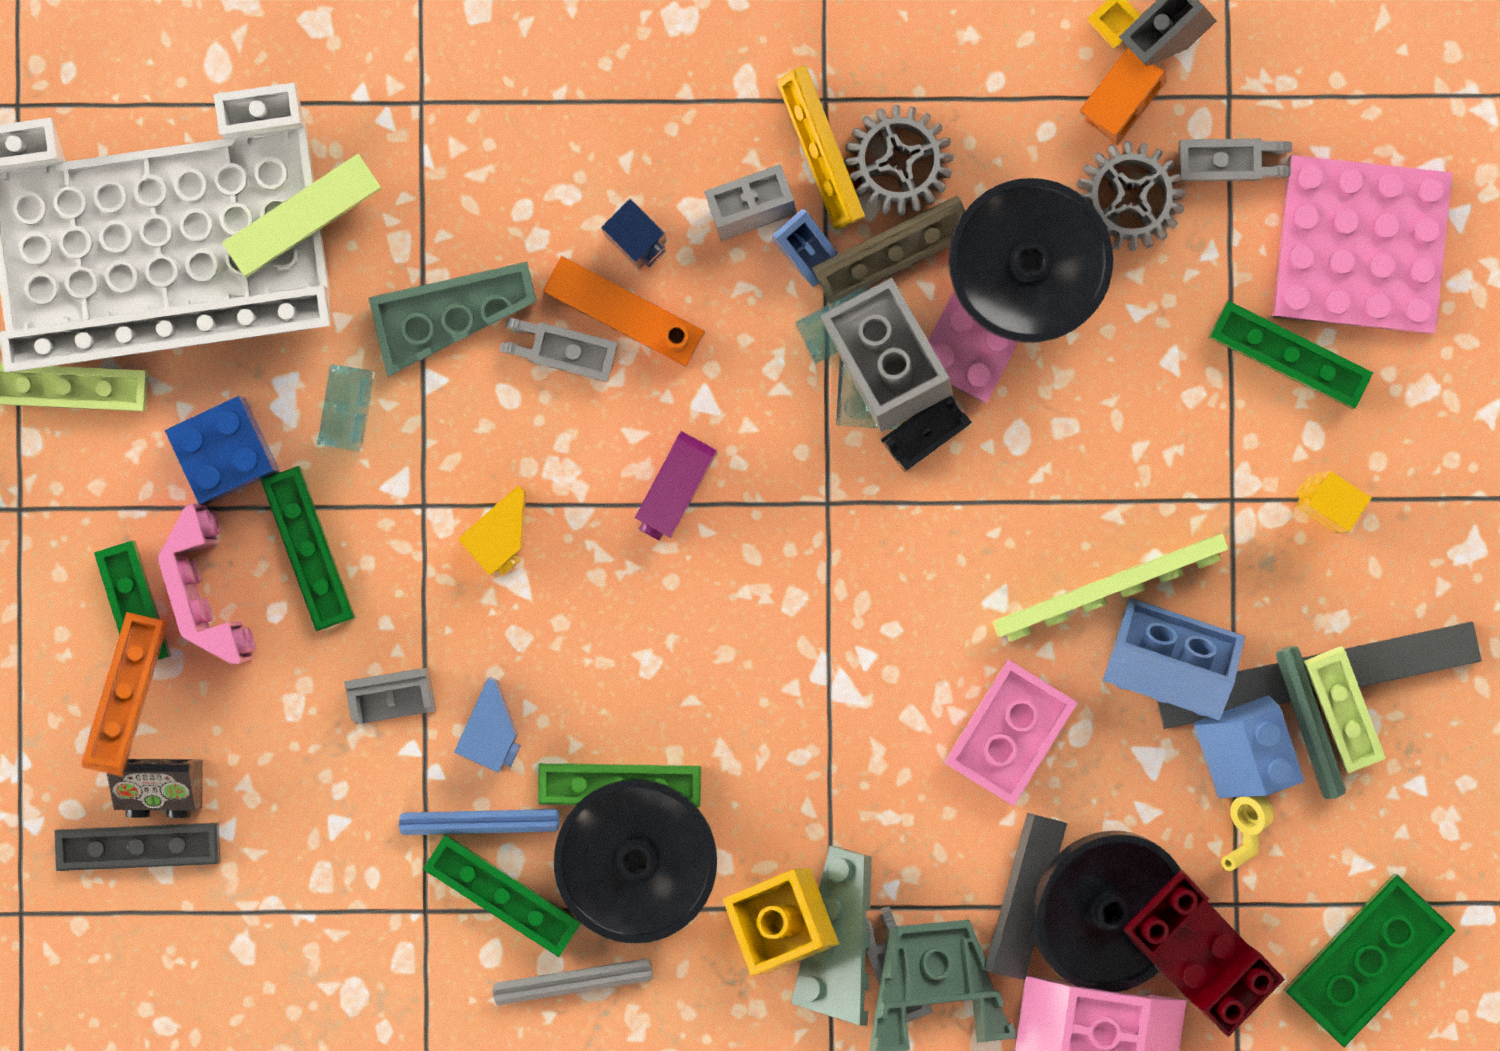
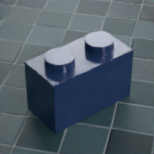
M631 199L601 226L604 236L638 270L644 264L651 268L666 253L664 246L667 242L665 233Z

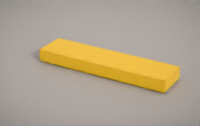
M804 65L791 70L777 80V84L835 230L850 226L865 217L807 66Z

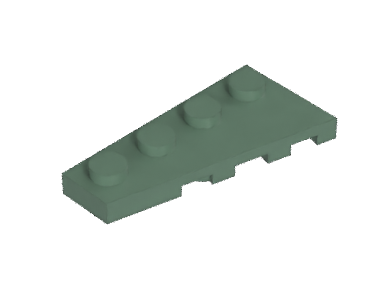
M528 261L368 298L387 377L537 301Z

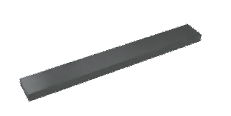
M1465 622L1344 648L1359 687L1482 661L1473 622ZM1320 654L1306 656L1302 658L1303 661H1305ZM1273 663L1237 671L1235 683L1224 711L1267 695L1278 705L1291 702L1279 664ZM1157 701L1163 729L1190 724L1208 717L1197 715L1193 711L1169 703Z

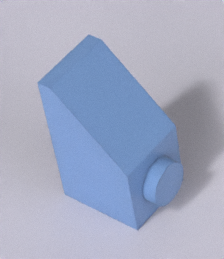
M493 677L487 678L454 753L499 773L504 765L512 766L521 745L515 743L518 732L497 679Z

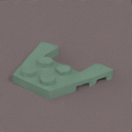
M969 919L890 927L869 1051L910 1050L906 1007L972 1000L977 1043L1017 1038L1013 1024H1008L1001 1006L1004 1005L1000 992L994 991L987 971L984 970L987 961Z

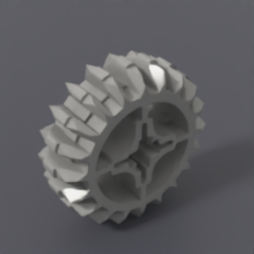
M894 105L892 108V118L887 119L884 109L879 108L876 112L879 123L875 124L870 117L865 116L862 122L868 131L864 132L859 128L853 129L852 135L860 141V144L847 143L845 150L856 154L857 157L845 159L844 164L847 168H857L856 172L849 175L851 182L855 183L861 180L863 183L855 190L857 197L863 196L867 191L872 194L867 202L868 207L872 208L879 198L884 201L882 206L883 214H888L891 203H897V213L899 216H902L906 211V202H910L913 211L917 213L921 210V203L918 198L922 196L926 203L931 205L935 202V197L930 189L932 188L940 193L944 192L946 186L937 177H951L952 170L941 166V163L952 162L954 155L952 153H941L940 151L951 143L948 137L936 140L935 136L943 129L940 123L934 125L930 130L925 127L931 118L930 114L925 113L920 122L913 120L916 113L915 107H909L907 117L903 118L900 117V106ZM894 129L911 131L921 137L925 144L905 145L900 141L898 135L895 134ZM882 133L886 154L882 158L875 160V163L866 166V149L870 142ZM893 148L895 151H901V156L903 153L908 157L911 156V158L906 160L904 173L902 170H897L896 166L893 168L890 164L886 165L893 157ZM931 155V173L927 180L916 188L911 168L913 164ZM891 175L898 180L904 192L886 190L874 182L872 177Z
M1126 141L1123 144L1122 155H1120L1114 144L1109 145L1107 148L1109 160L1103 154L1097 152L1093 159L1099 169L1086 164L1083 172L1092 179H1079L1076 184L1078 188L1088 191L1087 194L1081 195L1100 214L1109 235L1115 237L1113 242L1114 250H1119L1123 245V240L1128 239V249L1130 252H1134L1138 248V238L1141 239L1146 249L1153 246L1151 233L1157 239L1163 241L1167 238V233L1161 225L1163 224L1171 229L1178 225L1176 219L1170 216L1169 213L1181 214L1184 211V206L1174 203L1173 199L1183 198L1186 195V191L1183 189H1173L1172 185L1177 184L1183 179L1182 175L1168 176L1167 171L1175 163L1173 160H1168L1161 166L1157 162L1163 153L1160 149H1157L1151 158L1147 157V143H1141L1137 154H1133L1132 143ZM1135 165L1147 170L1149 174L1139 180H1132L1126 177L1123 172L1119 173L1115 167ZM1103 175H1105L1110 181L1108 185L1114 193V199L1102 211L1098 200V188ZM1158 182L1162 193V205L1156 218L1151 213L1152 208L1147 201V193ZM1141 185H1145L1135 199L1138 204L1137 206H1133L1131 202L1129 205L1124 203L1118 209L1115 208L1125 195L1124 187H1128V191H1130L1132 188L1136 190ZM1121 213H1129L1138 221L1141 219L1146 226L1128 229L1120 227L1110 220Z

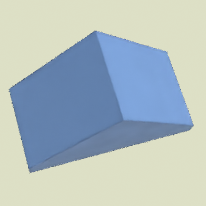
M804 208L772 235V242L812 287L819 283L812 267L838 255L835 248Z

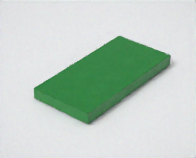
M1394 873L1283 990L1345 1048L1456 930L1398 874Z

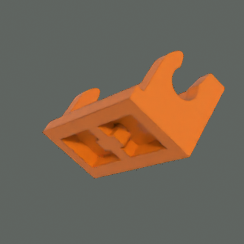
M1128 47L1081 107L1080 113L1086 117L1085 121L1118 146L1165 85V71L1156 64L1146 67Z

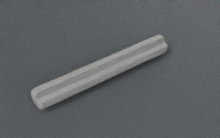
M646 958L497 982L493 986L494 1001L496 1005H505L648 982L653 978L652 964L650 959Z

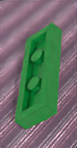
M128 541L94 552L119 635L126 612L160 619L136 541ZM164 636L158 660L171 657L166 636Z

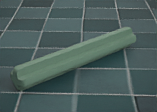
M1297 646L1284 647L1276 652V658L1322 796L1325 799L1338 798L1345 794L1346 788L1300 649Z

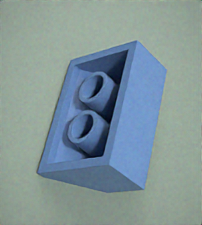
M1129 597L1108 659L1103 681L1113 684L1120 689L1131 690L1154 698L1159 702L1169 703L1193 711L1197 715L1220 720L1235 683L1245 636Z

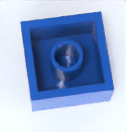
M237 396L164 430L200 505H209L263 478L280 472L249 403L244 397Z

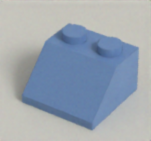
M1269 695L1224 711L1220 720L1207 717L1193 722L1218 798L1267 796L1305 782L1281 708Z

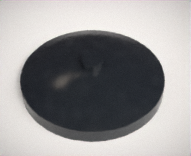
M1015 179L987 190L964 212L957 223L950 242L948 253L949 276L960 305L973 321L983 329L1000 338L1014 342H1046L1074 331L1085 323L1098 309L1107 293L1112 278L1113 248L1103 219L1093 205L1081 194L1068 186L1047 179Z
M624 779L611 782L586 795L576 804L565 819L559 831L554 850L555 879L560 895L568 909L578 921L591 931L605 938L623 943L657 941L687 926L706 904L717 872L715 839L711 827L700 809L687 796L675 788L647 779Z
M1113 830L1094 833L1066 847L1044 871L1033 898L1031 910L1032 932L1043 959L1058 975L1078 987L1120 992L1139 986L1154 977L1160 971L1135 946L1124 928L1180 872L1181 869L1176 861L1153 841L1127 831Z

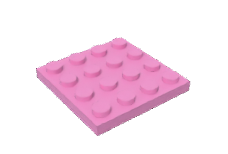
M1291 155L1288 162V167H1291V176L1286 181L1272 317L1435 334L1453 172Z

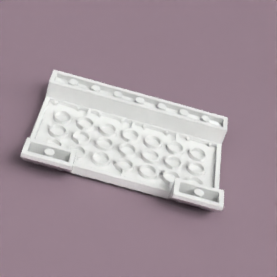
M296 83L213 94L219 135L224 139L67 162L53 118L0 125V294L6 331L0 332V344L4 372L9 373L330 326V287L321 229L247 278L243 276L222 242L314 182L308 133Z

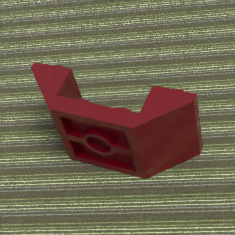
M1180 870L1135 916L1124 930L1135 946L1177 990L1229 1038L1285 979L1259 951L1242 939L1208 902L1210 900L1209 897L1183 870Z

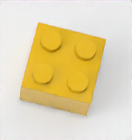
M811 868L792 869L723 898L751 976L769 974L839 945Z

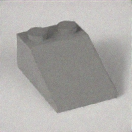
M892 278L820 315L861 398L881 432L953 395L948 374Z

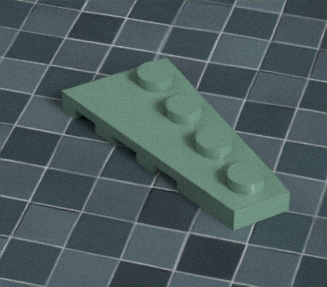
M829 846L819 891L839 945L801 960L791 1004L859 1026H868V1011H864L865 991H868L869 973H865L866 948L869 949L870 932H866V911L870 910L872 856L837 846Z

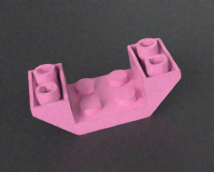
M187 505L184 507L157 557L180 635L231 664L253 660L251 651L256 650V645L250 628H243L242 621L228 622L212 628L209 627L208 622L213 621L212 610L207 598L201 599L196 584L202 581L200 570L196 560H189L187 553L217 545L216 535L221 534V529L215 511L209 512L207 505Z
M1026 975L1014 1051H1179L1187 1000L1148 993L1144 997L1068 985L1066 981Z

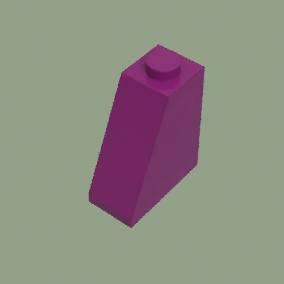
M680 431L635 516V519L642 522L639 527L640 531L659 541L663 534L670 538L673 536L718 454L716 449Z

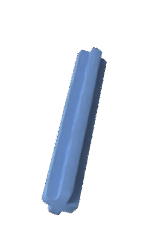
M557 809L402 813L399 817V830L402 835L556 832L560 828V813Z

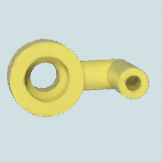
M1265 796L1238 797L1233 801L1230 810L1231 818L1235 826L1243 832V845L1222 858L1221 864L1226 871H1233L1258 855L1259 834L1267 829L1274 819L1272 805Z

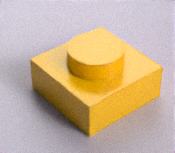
M1107 0L1088 17L1087 21L1115 49L1123 42L1119 36L1141 14L1128 0Z

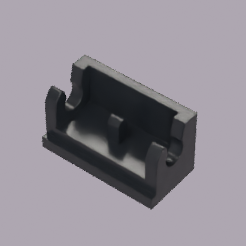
M949 396L913 415L882 438L881 442L903 472H906L972 422L958 408L955 399Z

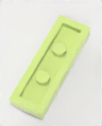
M1340 646L1305 660V667L1346 772L1349 774L1386 759L1345 649Z

